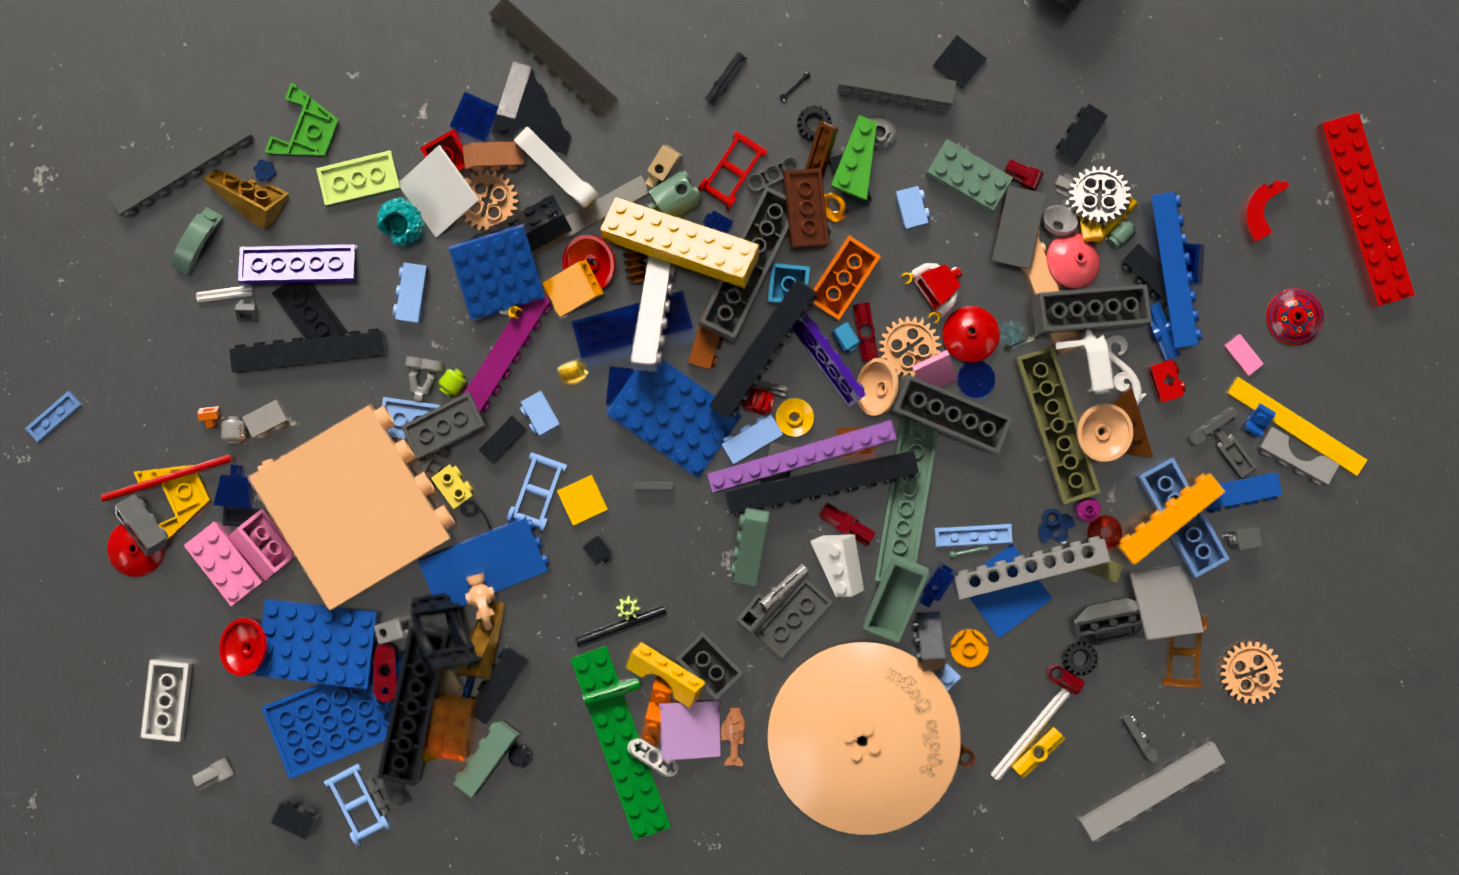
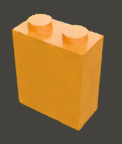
M587 260L575 263L542 283L544 291L550 297L553 309L559 317L574 312L604 294Z

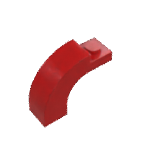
M1277 180L1269 185L1270 189L1265 183L1257 188L1249 197L1244 208L1243 222L1245 231L1252 244L1272 233L1264 217V208L1271 197L1290 187L1286 180L1281 183Z

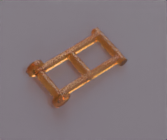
M1202 615L1201 622L1203 629L1206 630L1207 615ZM1197 633L1196 649L1174 647L1175 636L1169 637L1167 675L1162 678V685L1201 688L1202 680H1198L1202 633ZM1173 655L1195 657L1193 679L1171 678Z

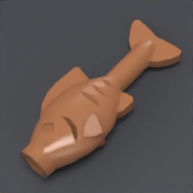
M729 707V713L721 727V740H728L731 744V754L725 761V766H744L742 759L738 757V744H744L743 736L746 729L741 707Z

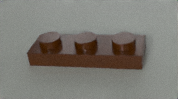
M819 121L805 168H821L822 181L839 129L825 121Z

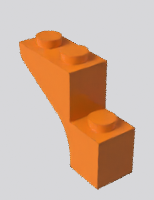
M658 675L655 678L640 738L655 747L659 746L661 738V708H659V704L669 703L672 694L671 686Z

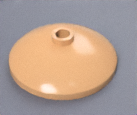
M881 358L872 359L862 367L857 378V383L859 382L864 387L866 396L858 401V404L866 414L880 416L885 414L894 404L898 394L899 381L894 366L888 360Z
M1098 404L1091 407L1082 415L1077 426V440L1080 448L1088 457L1097 461L1108 462L1121 457L1128 450L1132 442L1133 425L1129 416L1123 409L1112 404ZM1100 428L1103 429V433L1101 435L1098 434V430Z

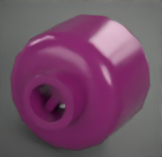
M1087 497L1077 502L1075 514L1081 521L1093 522L1100 516L1101 506L1096 499Z

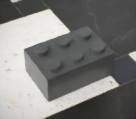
M704 631L676 657V660L688 672L705 682L704 688L715 700L744 673Z

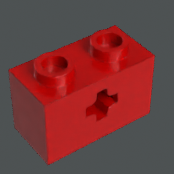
M1173 359L1148 367L1159 403L1184 396L1186 391L1183 381L1179 380L1178 373H1180L1178 364L1173 362ZM1166 375H1167V378H1171V379H1172V382H1170L1169 384H1168V383H1166V384L1164 383V380L1166 379Z

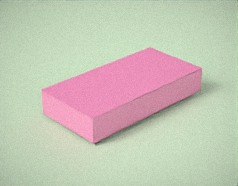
M1240 334L1224 346L1247 376L1264 364Z

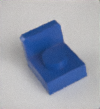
M1259 403L1249 416L1245 429L1250 434L1261 438L1265 429L1275 417L1276 412Z

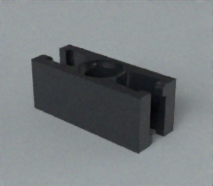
M511 416L479 451L494 464L527 429Z

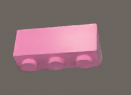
M263 508L228 536L229 540L264 581L296 556L279 527Z

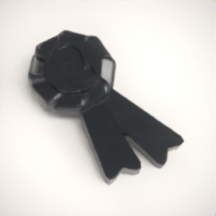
M516 740L509 750L508 760L513 767L525 768L531 763L532 753L527 746L518 745Z

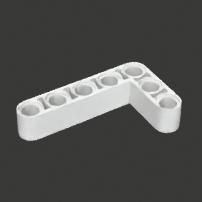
M526 127L514 139V142L580 207L586 208L598 195L587 182L582 181L531 129Z

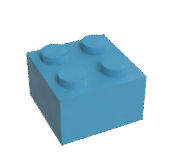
M772 263L768 303L779 304L797 278L808 285L810 267Z

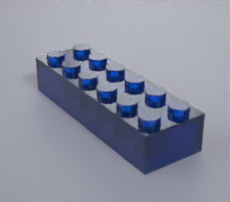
M683 290L672 293L668 297L670 311L669 313L666 312L667 329L663 330L662 335L665 337L693 329ZM641 302L571 321L582 360L634 346Z

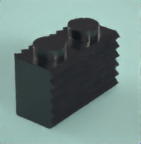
M596 536L583 546V549H585V552H588L587 555H590L595 565L600 564L602 567L611 560L609 556L612 553L599 536Z

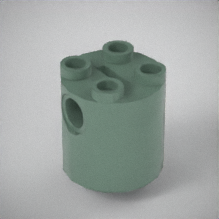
M679 171L648 191L653 200L648 207L649 209L678 218L700 204L702 198L697 187L692 188L690 185L692 182L687 172ZM682 189L687 190L683 195L678 194Z

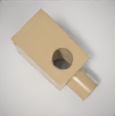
M662 145L647 170L651 174L645 183L654 188L660 180H667L683 155L668 145ZM660 165L664 167L662 173L658 171Z

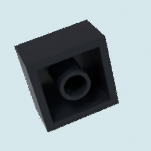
M292 797L284 799L280 802L270 823L306 840L312 835L321 815L317 814L318 810L313 807L307 806L305 808L301 806V802Z

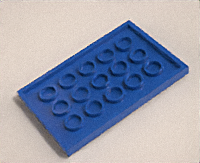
M662 359L661 365H658L657 372L635 370L606 411L608 416L696 478L701 476L724 443L723 439L731 433L742 417L738 413L734 418L731 416L730 419H726L713 410L709 405L715 396L664 359Z
M265 599L261 627L267 639V652L262 665L255 671V676L369 689L376 636L374 626L377 625L378 612L338 607L329 610L327 606Z

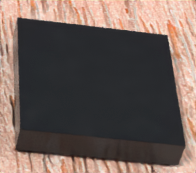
M956 35L933 66L949 79L957 81L956 84L963 89L987 58Z

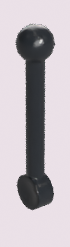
M804 72L803 77L797 83H795L785 94L780 95V100L782 102H785L787 100V96H789L805 79L810 78V73Z

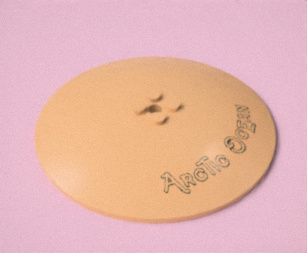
M854 642L841 644L819 652L806 660L790 675L775 699L769 719L768 749L774 773L787 796L802 812L826 827L850 834L874 835L887 833L907 826L921 818L932 809L946 792L954 776L960 755L961 737L958 715L943 683L933 671H922L921 663H917V658L892 646L879 643ZM859 736L867 738L868 744L866 746H860L857 743Z

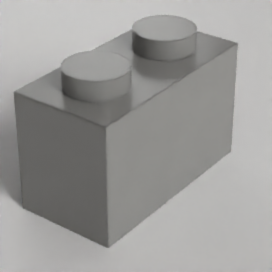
M274 400L242 417L252 438L258 437L259 440L270 435L269 431L273 429L278 431L286 427V422L290 421L279 400Z

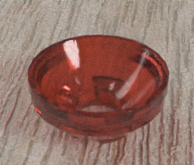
M1100 515L1097 520L1090 522L1088 525L1087 536L1088 538L1099 536L1100 539L1104 538L1108 550L1119 543V540L1122 538V527L1116 518L1109 515ZM1105 526L1110 527L1112 530L1109 538H1104L1101 535V529Z

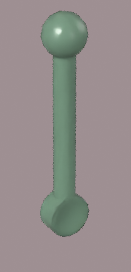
M989 546L961 552L952 551L949 556L955 559L960 555L988 550Z

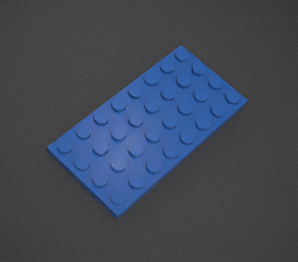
M404 650L396 653L398 678ZM374 662L371 668L369 689L318 684L261 707L289 779L385 741L394 699L389 702H381L374 696ZM384 665L381 668V673L384 676H388L391 670L388 666ZM383 687L382 693L388 694L389 689Z

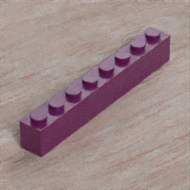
M546 296L545 298L519 305L522 311L518 310L515 314L519 319L511 318L464 394L471 392L480 414L482 411H487L491 404L489 402L491 396L497 395L501 388L500 382L502 379L506 380L511 372L510 366L512 363L516 364L522 354L519 352L522 347H527L532 339L530 335L533 330L537 331L540 327L542 315H547L552 307L550 304L551 299Z

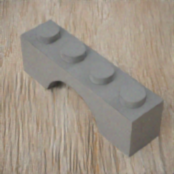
M1273 427L1267 429L1257 447L1262 450L1261 454L1269 458L1273 456L1279 459V464L1287 468L1288 466L1295 468V473L1303 477L1305 475L1311 477V481L1319 486L1330 483L1339 466L1338 463L1324 455H1320L1311 461L1299 460L1290 451L1288 435Z

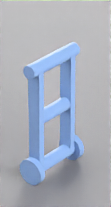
M531 452L529 460H532L518 501L515 507L511 506L506 521L510 522L511 519L516 520L526 516L527 520L531 519L534 526L540 528L539 532L543 533L548 521L545 518L560 473L561 471L565 472L567 465ZM536 462L557 469L550 491L528 484ZM525 491L547 498L539 520L518 513Z
M359 764L324 781L327 788L331 787L353 831L350 833V837L356 847L360 845L362 839L381 829L386 828L387 831L391 829L388 819L385 815H380L371 795L367 791V787L359 773L362 770ZM355 775L365 795L345 805L335 784ZM369 802L378 823L359 832L349 811Z

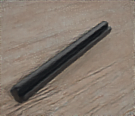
M663 605L636 615L637 618L632 616L629 618V621L624 619L576 637V644L578 648H582L665 617L667 615L665 607Z

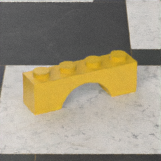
M642 642L631 652L626 666L628 670L641 678L647 674H655L662 677L671 686L674 699L689 708L700 698L705 685L703 680Z

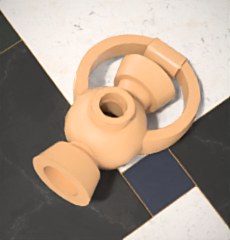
M484 573L467 577V582L469 585H472L469 593L466 594L468 605L472 604L478 608L476 619L482 618L484 628L490 630L492 628L490 615L495 614L492 608L488 607L491 599L495 598L493 589L482 584Z

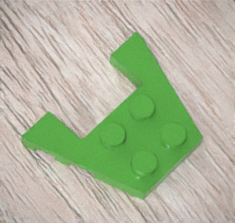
M291 83L285 99L303 106L290 142L288 143L270 136L265 153L326 156L339 120L295 84Z

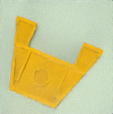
M194 465L136 471L133 473L138 483ZM198 472L161 484L175 514V517L158 524L160 528H164L167 532V540L210 501V497Z

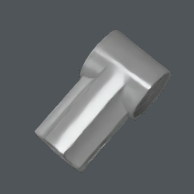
M225 757L192 777L200 791L217 781L220 782L234 775Z

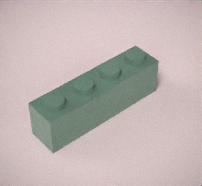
M746 508L745 516L741 515L739 527L743 528L742 532L738 531L736 543H740L739 548L735 547L733 559H737V562L732 563L731 574L734 575L733 583L756 586L769 512Z
M504 721L494 722L488 729L489 735L486 739L483 737L477 745L479 749L475 754L472 753L467 758V765L464 770L461 768L455 775L456 781L454 785L471 798L477 796L520 736V733Z

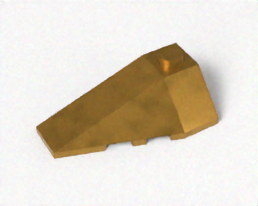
M217 169L204 177V181L248 221L263 229L277 219L289 197V193L274 185L267 184L263 186L256 184V180L253 179L245 181L239 179L238 175Z
M490 602L488 607L492 608L495 613L490 615L492 628L486 630L483 619L479 618L469 636L476 647L474 651L478 657L481 656L483 658L482 662L470 671L467 667L457 668L455 675L490 680L505 604Z

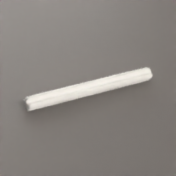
M1061 688L991 773L993 778L999 781L1070 696L1071 693L1068 690Z

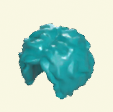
M400 197L391 199V201L389 200L381 205L380 211L377 213V229L385 235L391 234V241L394 245L406 246L422 235L424 220L421 211L416 206H413L411 201H405L404 198Z

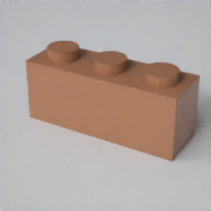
M482 142L462 146L465 169H473V172L485 171L484 169L490 168L491 172L500 171L501 168H506L507 171L518 170V166L525 164L523 150L515 142Z

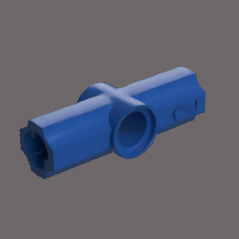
M1160 303L1150 305L1152 322L1149 323L1151 326L1150 332L1154 341L1158 343L1164 360L1168 361L1180 356L1179 348H1175L1172 326L1166 320Z

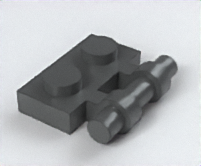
M372 778L365 781L368 786L367 791L369 794H372L376 802L375 806L377 810H380L382 816L389 813L386 807L387 804L391 803L395 810L412 801L404 784L379 779L380 782L375 784ZM381 788L385 790L388 796L384 800L378 791Z

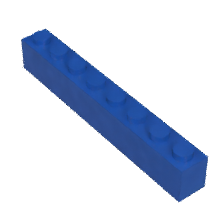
M1176 192L1152 195L1174 345L1177 349L1200 345V340H1203L1201 329L1197 327V321H1200L1199 312L1194 308V302H1197L1195 291H1192L1191 283H1194L1192 272H1189L1188 264H1191L1190 254L1186 253L1185 245H1188L1186 233L1183 234L1182 231L1185 221L1183 214L1180 215L1179 207H1182L1180 195L1177 196Z

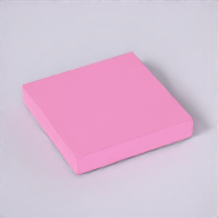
M947 350L912 366L916 378L940 388L958 380Z

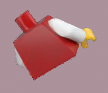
M925 263L912 270V273L906 272L902 274L901 278L906 275L910 276V280L904 283L906 285L911 284L913 278H916L914 282L934 310L938 309L936 312H931L928 318L932 314L938 316V319L933 323H937L940 320V316L946 314L955 305L958 297L957 289L961 286L957 279L962 277V272L958 267L950 270L946 264L940 266L937 263Z

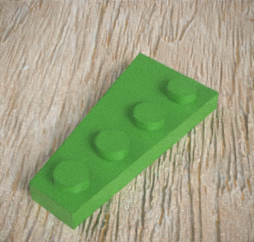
M859 115L836 170L831 187L866 201L877 122Z

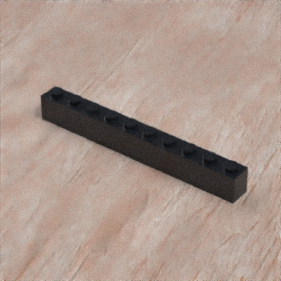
M913 450L724 491L729 514H734V517L745 515L746 508L765 511L764 507L771 505L772 509L783 507L784 502L790 501L791 505L802 503V498L809 497L810 501L821 498V494L828 493V496L840 494L839 490L847 489V492L859 490L858 486L865 485L866 488L875 487L877 482L880 481L889 484L896 482L895 478L903 477V480L915 478L914 474L919 473Z

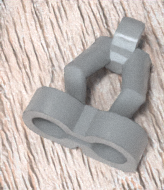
M410 356L406 357L405 365L413 369L409 374L410 391L415 392L414 401L422 402L424 394L430 393L435 380L433 372L442 371L444 362ZM421 369L427 371V379L423 387L418 386L416 378Z

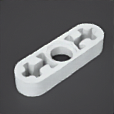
M634 739L629 742V754L662 776L671 777L678 772V764L675 760L662 761V752L646 741ZM640 744L639 748L643 751H647L645 753H643L642 751L635 752L636 748L634 747V745ZM651 752L657 755L656 763L649 761V754ZM661 763H663L664 765H669V764H671L670 768L672 769V771L666 772V771H667V768H666L665 766H663V765H660V764H661Z

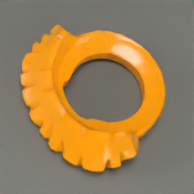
M824 193L827 219L832 222L843 220L845 218L844 212L846 211V204L843 198L837 193ZM830 198L838 201L840 205L839 211L834 212L829 208Z

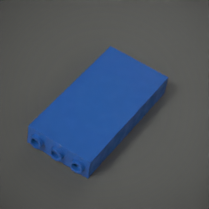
M526 516L419 558L418 563L431 594L445 593L451 597L450 601L455 604L460 603L463 606L468 604L466 594L472 588V585H469L466 580L467 577L484 573L482 584L488 588L492 587L495 593L547 572V566L550 563L546 554L542 555L540 551L542 544L539 537H535L533 534L535 527L532 520H527Z

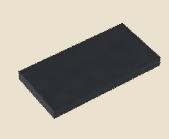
M284 283L272 292V295L306 340H310L311 336L322 335V338H327L332 333H341V336L348 332L312 283Z

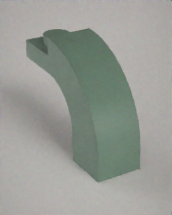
M208 207L201 214H197L179 241L170 265L187 275L196 265L204 243L221 223L223 216Z

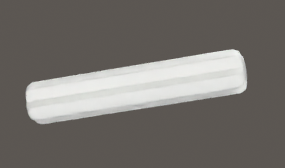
M247 285L197 292L196 299L197 302L202 303L252 296L253 287Z

